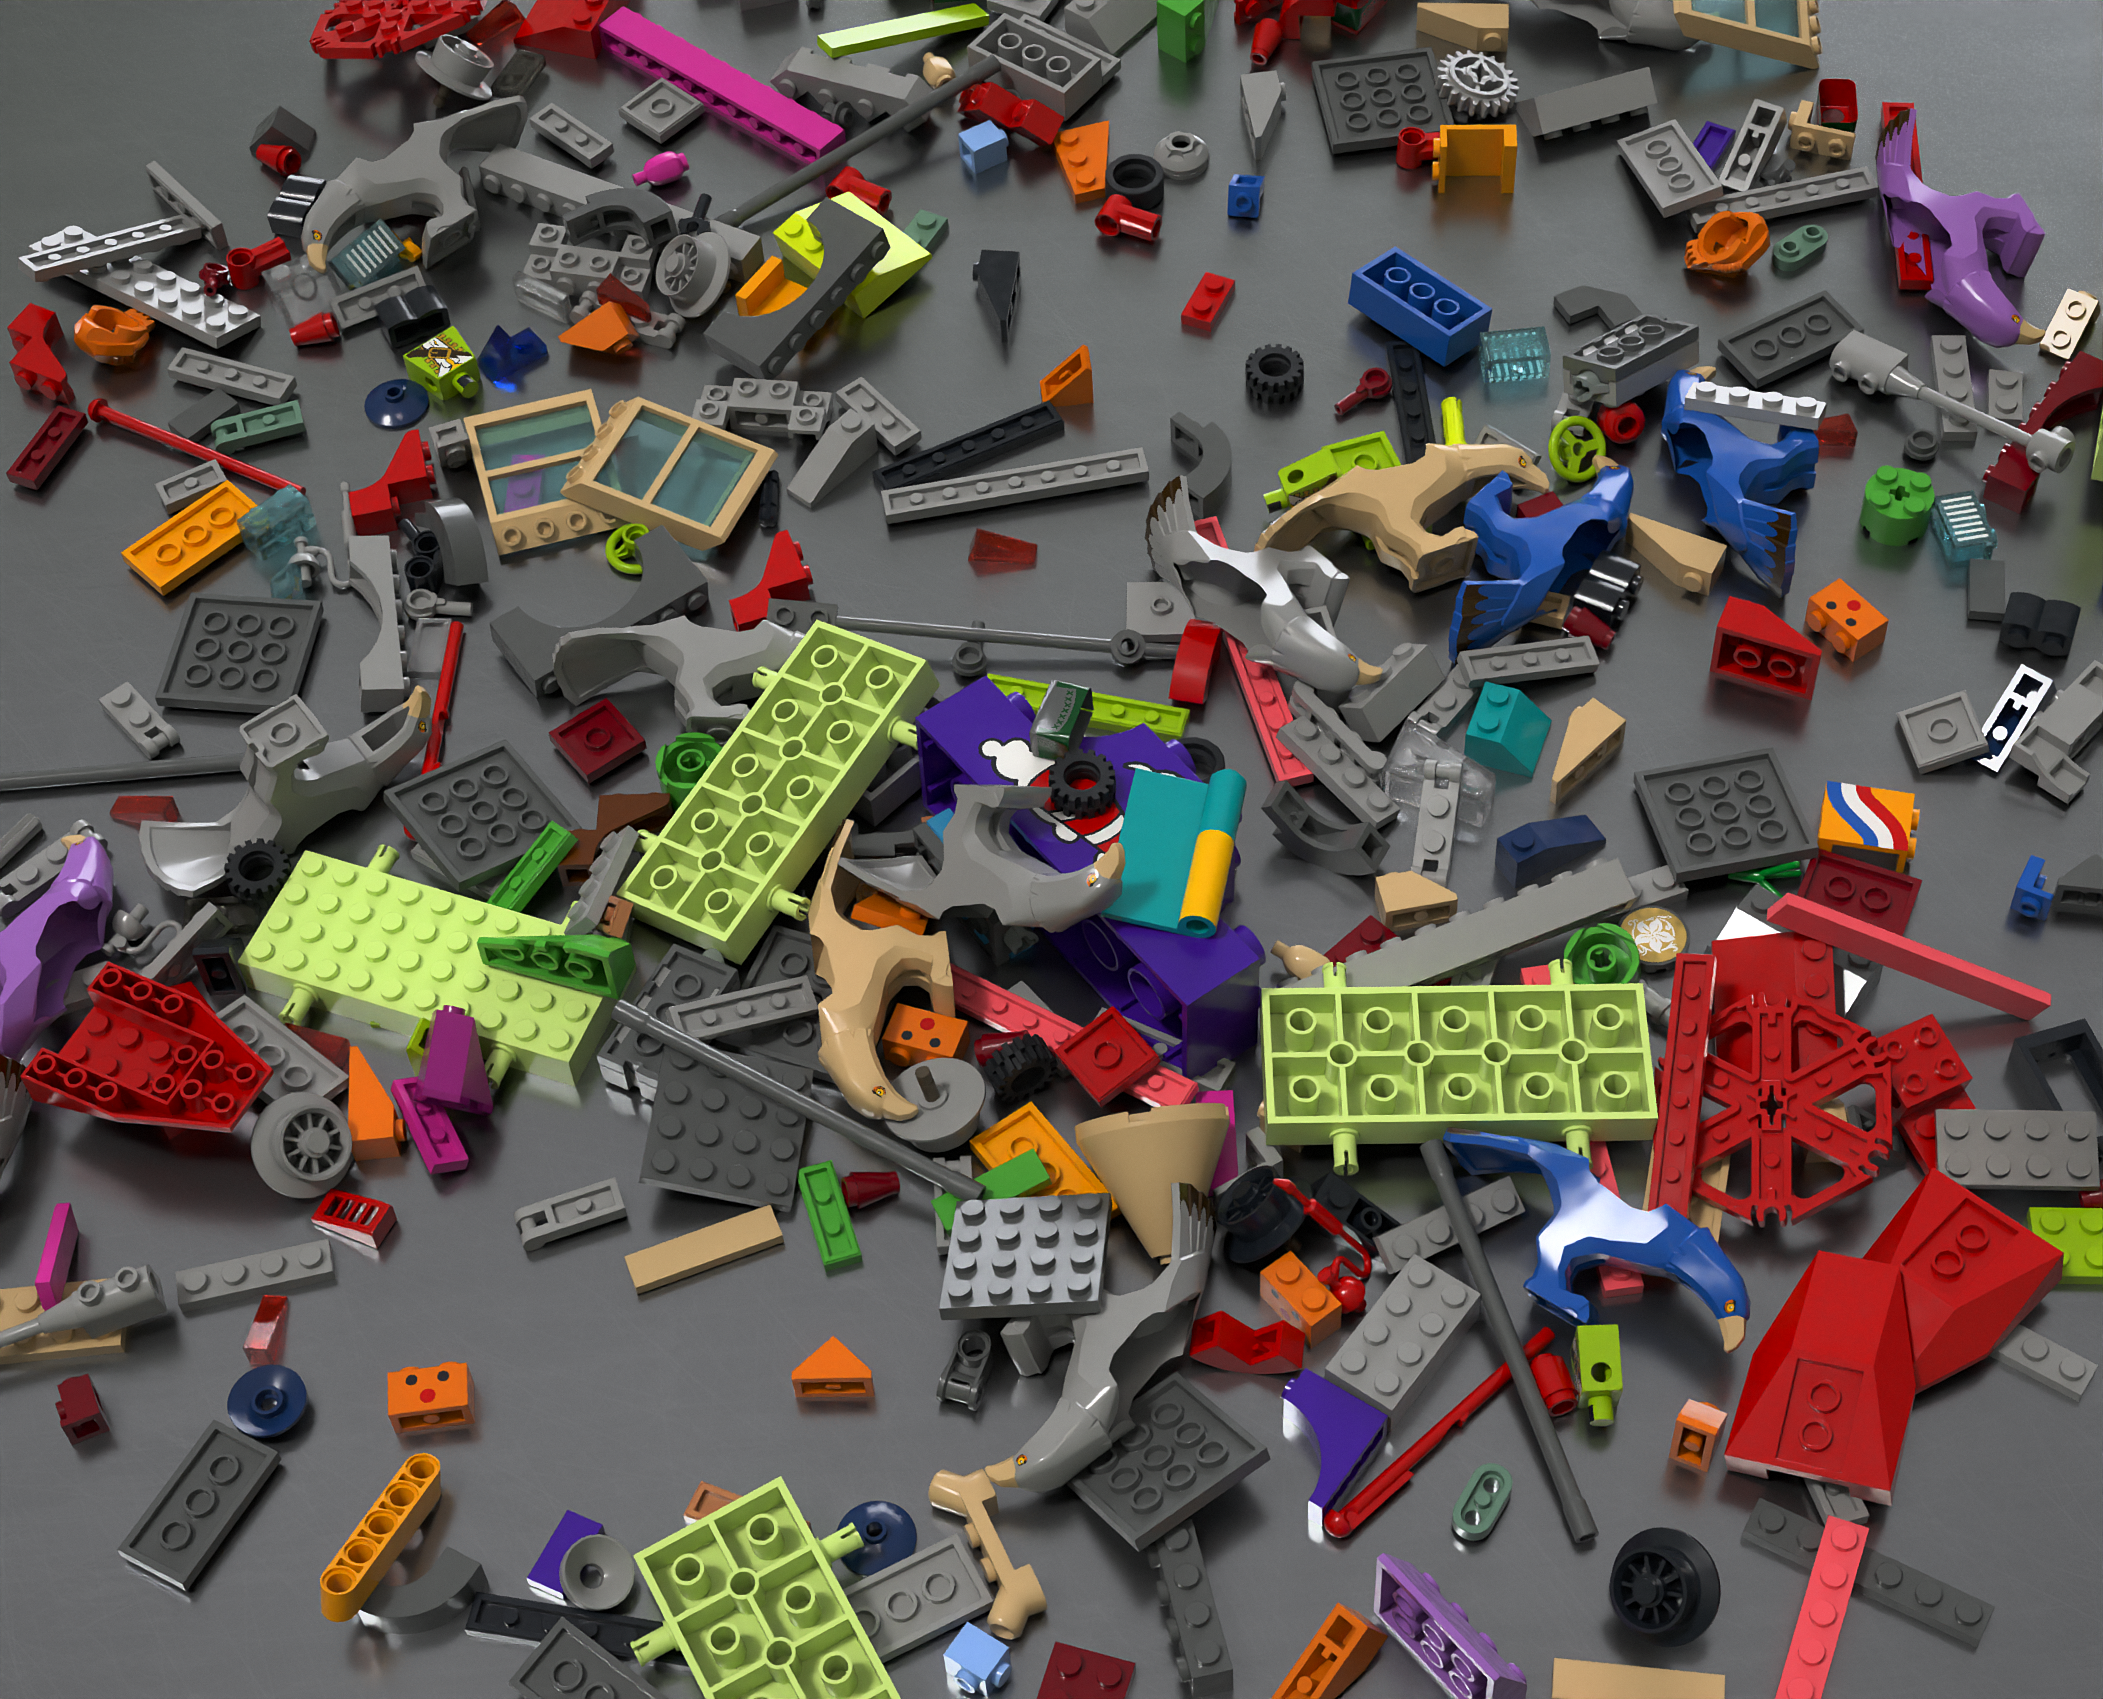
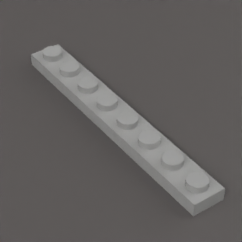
M1143 447L883 490L881 491L887 524L1148 481L1149 469Z

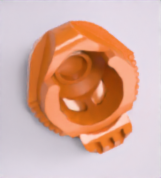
M1722 211L1713 215L1699 232L1698 239L1691 240L1686 244L1684 260L1689 270H1696V272L1735 278L1739 274L1741 275L1770 246L1769 230L1765 219L1759 214L1752 212Z
M94 305L89 313H86L75 324L74 342L84 353L98 362L114 366L134 361L140 349L146 345L149 333L155 328L156 324L148 315L134 308L123 312L112 307Z

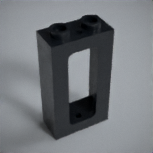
M2085 1018L2015 1038L2009 1061L2036 1110L2063 1111L2038 1065L2059 1058H2066L2072 1063L2103 1118V1049ZM2103 1135L2097 1137L2099 1164L2103 1162Z

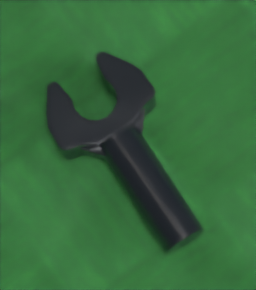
M701 194L693 216L679 220L678 228L680 235H688L692 231H697V235L711 232L710 222L705 221L712 201L710 195Z

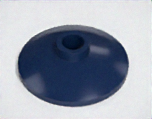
M408 379L390 380L378 385L368 394L364 404L365 413L368 419L379 427L386 429L407 427L425 415L429 407V396L426 389L415 381Z
M282 1365L260 1366L245 1373L234 1384L227 1401L228 1414L233 1425L242 1433L256 1438L273 1437L290 1429L301 1418L307 1404V1390L302 1378L292 1369ZM276 1404L274 1408L264 1411L268 1405Z
M870 1501L860 1504L843 1517L837 1528V1531H839L851 1522L856 1527L864 1547L858 1548L840 1559L849 1570L864 1577H869L913 1555L917 1545V1532L912 1518L903 1508L891 1502ZM873 1529L882 1530V1533L877 1537L868 1535V1532Z

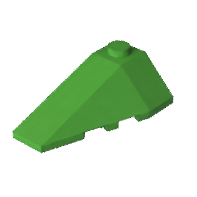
M600 935L479 937L477 941L482 963L485 965L619 1000L636 965L631 943H627L618 937L608 938Z

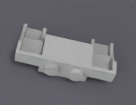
M538 223L529 243L531 255L521 275L525 290L581 297L584 291L588 290L607 300L645 305L650 293L652 271L660 247L659 244L650 248L641 236L628 235L621 252L567 245L568 235L565 226Z
M734 378L732 386L704 385L701 399H696L692 418L722 430L726 429L730 418L731 429L788 432L789 438H794L795 433L812 434L816 436V440H820L826 423L831 420L834 405L831 392L800 391L798 381Z
M2094 660L2065 691L2058 690L2051 699L2049 707L2044 712L2040 710L2033 716L2028 729L2013 743L2009 758L2039 776L2037 785L2067 804L2088 783L2090 773L2079 767L2071 759L2103 727V664Z

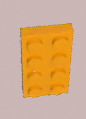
M226 480L122 551L121 555L126 564L164 596L270 523L264 510L231 482Z
M1032 1101L969 1140L970 1149L989 1171L1034 1148L1050 1176L1052 1184L1028 1197L1109 1193ZM1113 1199L1111 1220L1122 1214Z

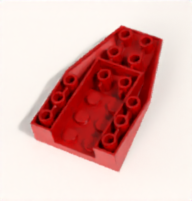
M108 961L86 989L94 1004L90 1013L58 1054L42 1047L20 1077L33 1101L119 1122L232 1132L270 1080L274 1071L199 999Z
M1934 1167L1928 1172L1862 1258L1900 1267L1916 1394L1987 1358L2060 1282L2064 1252Z
M1820 1250L1817 1252L1753 1353L1724 1453L1727 1470L1766 1479L1769 1477L1770 1470L1846 1486L1849 1487L1850 1497L1892 1506L1916 1394L1899 1266Z

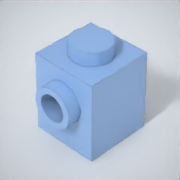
M991 120L958 134L960 157L975 175L1007 161L1006 147L1009 145L1008 138L1002 129H998Z
M969 1622L964 1625L943 1654L946 1672L954 1676L955 1682L970 1693L978 1691L986 1697L989 1696L995 1686L998 1688L1003 1686L1012 1670L1009 1647Z

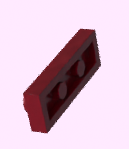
M57 406L6 472L9 481L38 490L88 424L86 414Z

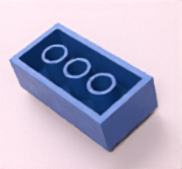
M1396 246L1352 273L1348 304L1444 367L1487 339L1492 308Z

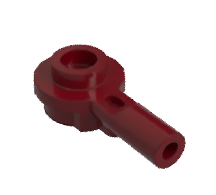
M218 263L204 264L203 269L199 271V278L204 281L203 291L205 295L214 296L217 288H222L223 285L230 283L231 278L228 275V267Z
M1377 367L1365 371L1362 378L1359 379L1360 385L1356 390L1334 405L1336 412L1339 415H1343L1368 397L1375 399L1386 396L1392 389V379L1384 369Z

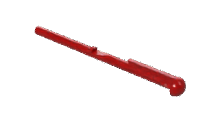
M94 399L88 406V415L96 423L102 420L207 462L216 459L219 466L295 498L302 499L306 494V488L109 408L106 399Z
M454 621L450 625L432 715V734L427 741L421 775L442 766L438 762L444 722L445 719L449 718L448 707L464 630V624L459 621ZM404 826L403 829L405 835L410 840L416 841L415 838Z
M1543 1327L1522 1346L1528 1363L1555 1339V1334L1550 1328ZM1504 1362L1340 1511L1337 1512L1329 1509L1324 1517L1326 1531L1337 1538L1348 1536L1359 1524L1412 1478L1414 1473L1409 1470L1439 1444L1449 1428L1455 1423L1462 1427L1475 1410L1512 1378L1507 1362Z

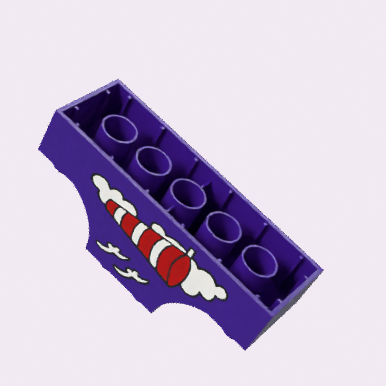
M985 675L915 717L923 806L933 817L948 808L955 814L958 799L954 792L955 784L1049 787V770L1051 765L1055 766V760L1033 756L1029 732L1036 715L1024 696L1018 692L1005 696ZM1145 723L1113 735L1083 737L1079 749H1083V753H1088L1089 749L1094 750L1096 756L1103 754L1106 756V762L1111 761L1113 764L1116 778V796L1113 798L1112 806L1110 808L1106 807V812L1102 815L1096 812L1095 818L1088 819L1087 815H1083L1082 820L1075 819V814H1071L1070 817L1065 816L1063 809L1058 812L1049 797L1044 807L1017 810L1010 818L1008 833L1018 848L1027 855L1047 864L1059 873L1075 872L1098 861L1109 850L1112 843H1118L1136 768L1203 782L1196 776V767L1187 749L1175 739L1164 743ZM1081 778L1070 782L1068 785L1074 789L1085 790L1092 788L1097 783L1090 779ZM1235 844L1220 914L1234 903L1235 869L1241 864L1240 854ZM1101 911L1063 932L1055 931L1051 933L1043 927H1036L1110 1007L1114 1006L1122 1016L1182 1040V1042L1174 1047L1166 1044L1168 1051L1161 1058L1162 1061L1181 1068L1182 1076L1190 1080L1197 1075L1202 1077L1217 1067V1062L1222 1058L1231 1061L1257 1044L1258 1009L1260 1008L1261 998L1259 972L1260 966L1266 962V955L1258 938L1246 926L1239 925L1232 930L1219 917L1214 935L1208 938H1196L1101 917ZM1137 1032L1152 1049L1156 1043H1163Z

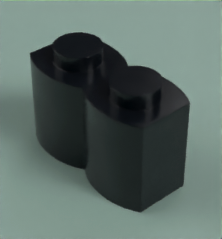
M295 174L289 175L282 186L280 196L273 201L267 218L272 233L301 238L305 217L325 188L326 180Z
M433 285L417 287L404 296L387 298L374 307L378 324L393 347L407 345L417 340L421 335L437 334L451 325L448 309Z
M1602 550L1593 563L1589 574L1586 575L1577 589L1573 608L1575 606L1581 609L1586 607L1609 627L1614 624L1616 619L1622 620L1629 606L1628 599L1631 595L1636 596L1642 587L1644 577L1640 575L1641 564Z
M2012 592L2002 622L1999 640L2016 648L2035 647L2048 655H2069L2081 608L2073 603L2062 600H2045L2030 593Z

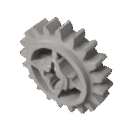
M1467 50V53L1464 55L1456 51L1454 57L1447 54L1445 60H1440L1433 79L1436 81L1434 88L1440 90L1439 97L1448 98V106L1455 105L1458 107V112L1464 110L1469 112L1470 116L1476 113L1480 114L1482 118H1485L1487 113L1494 117H1497L1499 111L1504 114L1507 113L1508 107H1513L1519 91V87H1517L1518 79L1512 77L1513 70H1505L1506 63H1498L1495 61L1494 56L1486 57L1483 52L1473 54L1470 50Z

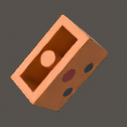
M1840 578L1809 598L1805 621L1814 631L1824 636L1838 652L1846 655L1852 662L1884 642L1889 619Z
M897 1003L882 1037L885 1059L899 1066H914L920 1062L935 1058L963 1060L970 1043L968 1021Z
M1291 1250L1260 1272V1296L1283 1320L1305 1333L1304 1343L1310 1349L1341 1327L1342 1304L1318 1281L1316 1276Z
M445 1362L439 1366L427 1368L405 1367L400 1371L388 1372V1416L395 1433L475 1423L474 1380L467 1362Z

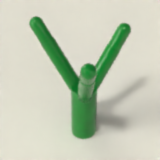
M1794 861L1767 869H1752L1730 873L1728 878L1758 883L1761 887L1782 898L1783 895L1766 879L1799 877L1802 872L1801 870H1793L1800 867V862Z

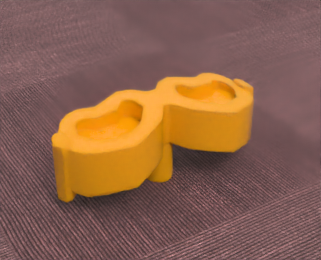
M388 231L386 234L397 245L398 249H395L384 235L382 237V240L394 254L397 253L402 259L414 262L423 255L422 249L414 244L410 237L401 242L394 231Z

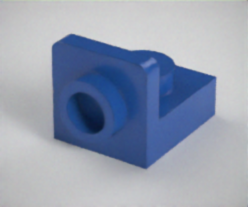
M1233 175L1228 189L1227 213L1229 216L1258 217L1265 176Z
M2031 855L2016 886L2010 908L2021 912L2025 916L2045 921L2054 895L2043 891L2047 876L2041 874L2045 860Z

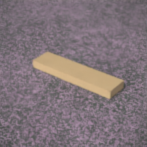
M767 1205L624 1256L638 1295L784 1242L772 1207Z
M1554 1658L1551 1699H1725V1675Z

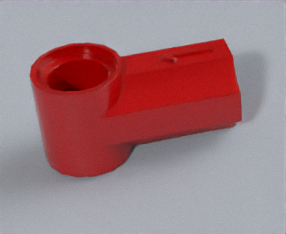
M1417 127L1402 129L1398 136L1397 164L1406 169H1415L1420 167L1425 160H1438V157H1433V139L1439 138L1440 132L1425 133Z
M851 166L844 167L825 190L829 199L846 192H851L881 216L887 212L892 200L890 190L866 181L862 173Z
M1113 194L1107 199L1095 217L1094 222L1098 230L1107 236H1116L1119 232H1123L1155 242L1162 225V216L1135 208L1126 197Z
M277 237L253 249L239 247L231 250L226 256L231 283L237 289H251L259 283L260 275L291 261V255L285 242L280 237Z

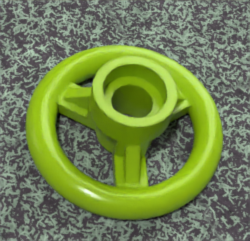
M1567 417L1555 426L1550 435L1548 444L1550 462L1559 476L1567 481L1582 483L1597 475L1593 464L1586 471L1578 473L1580 461L1588 451L1596 449V455L1606 457V443L1603 433L1592 420L1586 417ZM1572 426L1584 427L1592 434L1594 439L1588 441L1576 439L1568 428Z
M628 523L614 531L607 540L605 554L609 563L623 573L643 574L639 564H628L621 561V559L630 556L635 557L634 540L650 532V530L643 524ZM623 538L624 544L615 550L617 543Z

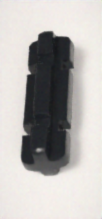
M776 470L768 471L760 486L759 519L760 525L763 527H774L778 520V488L780 479L778 477L779 473Z

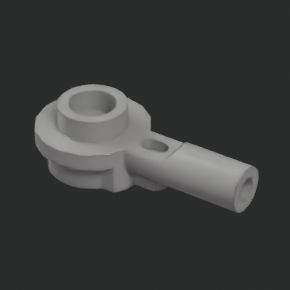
M416 589L408 594L404 603V609L408 617L419 621L432 618L436 613L472 616L473 603L446 601L444 598H437L436 593H431L426 589Z

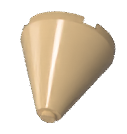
M1193 1103L1154 1107L1149 1112L1131 1115L1128 1112L1117 1113L1088 1120L1075 1126L1076 1143L1107 1191L1111 1194L1112 1199L1152 1259H1160V1265H1169L1171 1261L1173 1231L1171 1183H1190L1208 1197L1230 1124L1228 1106L1225 1107V1104Z

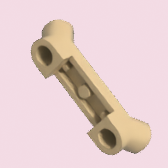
M981 1468L962 1476L943 1469L937 1472L932 1479L928 1492L929 1500L934 1508L966 1518L968 1524L963 1526L971 1547L976 1548L979 1546L984 1556L980 1560L984 1575L989 1583L996 1581L999 1591L987 1618L991 1632L1008 1640L1021 1637L1028 1617L1048 1608L1036 1575L1030 1564L1014 1570L989 1518L998 1514L999 1510L997 1495L985 1471Z

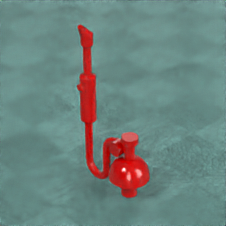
M1274 1178L1273 1184L1284 1190L1287 1194H1291L1304 1205L1305 1215L1311 1216L1331 1235L1340 1236L1362 1256L1364 1261L1363 1271L1346 1257L1337 1256L1329 1267H1324L1317 1276L1320 1283L1330 1286L1329 1291L1342 1304L1341 1314H1347L1352 1311L1356 1313L1362 1312L1367 1305L1364 1299L1365 1286L1363 1282L1353 1276L1339 1277L1340 1264H1342L1360 1279L1367 1278L1372 1270L1371 1257L1368 1251L1343 1229L1342 1222L1319 1202L1304 1196L1289 1179Z

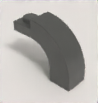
M616 188L596 192L585 196L586 205L561 215L568 239L573 246L614 230L633 231L639 234L650 248L678 236L670 207L657 195L640 189Z
M1179 411L1170 418L1171 441L1200 463L1186 477L1192 513L1200 519H1205L1219 509L1230 492L1232 485V450L1227 436L1216 423L1212 421L1202 428L1196 420L1190 419Z
M459 498L425 501L426 512L415 513L416 526L429 528L435 534L441 550L445 584L460 586L489 582L482 537L476 520L466 503Z
M1287 780L1276 782L1261 807L1277 826L1272 835L1282 845L1305 861L1335 873L1347 875L1375 873L1390 848L1387 841L1370 822L1344 825L1322 817L1309 807Z
M447 1546L432 1568L418 1580L400 1586H389L379 1583L358 1613L364 1626L382 1633L408 1635L426 1632L448 1623L461 1614L474 1601L476 1591L481 1592L488 1580L479 1562Z

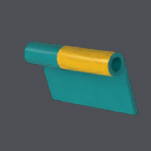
M1136 768L1118 841L1124 848L1126 863L1121 877L1123 881L1122 894L1111 907L1102 911L1101 917L1196 938H1208L1214 935L1218 925L1247 788L1245 778L1235 770L1223 769L1213 773L1209 784Z

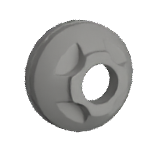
M1177 131L1163 138L1156 145L1153 159L1160 163L1165 177L1175 180H1186L1202 174L1209 165L1210 156L1208 147L1202 139L1191 133ZM1183 142L1189 143V146L1176 148L1173 144Z
M601 1534L588 1535L572 1544L564 1554L559 1570L560 1583L568 1599L576 1606L590 1611L607 1610L622 1602L632 1588L635 1575L634 1563L625 1546L618 1540ZM586 1565L593 1566L600 1572L601 1582L595 1589L587 1588L581 1583L580 1571Z

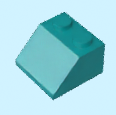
M1485 681L1465 735L1464 761L1532 778L1552 720L1521 690Z

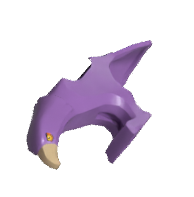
M1910 108L1900 111L1895 119L1890 120L1887 126L1883 128L1875 155L1877 182L1892 246L1900 248L1904 242V251L1906 253L1920 254L1921 261L1916 264L1925 273L1922 234L1929 235L1934 282L1931 284L1932 290L1925 295V298L1943 308L1948 316L1964 326L1979 341L1995 348L2010 347L2014 344L2032 345L2040 342L2046 334L2045 330L2026 322L1997 287L1988 271L1985 249L1999 255L2003 269L2007 274L2025 277L2036 257L2045 232L2034 218V214L2019 193L2012 194L2008 198H1994L1978 191L1960 196H1949L1924 185L1910 167L1912 135L1917 110ZM1911 231L1919 233V237L1915 240L1909 239L1907 236Z
M82 835L63 837L61 843L68 849L65 864L58 877L52 883L51 888L23 911L6 929L0 932V1054L12 1058L18 1063L41 1032L68 1010L63 1005V995L75 966L87 954L101 949L104 944L106 921L113 906L114 872L104 847L95 837H84ZM55 979H61L46 989V986L49 982Z

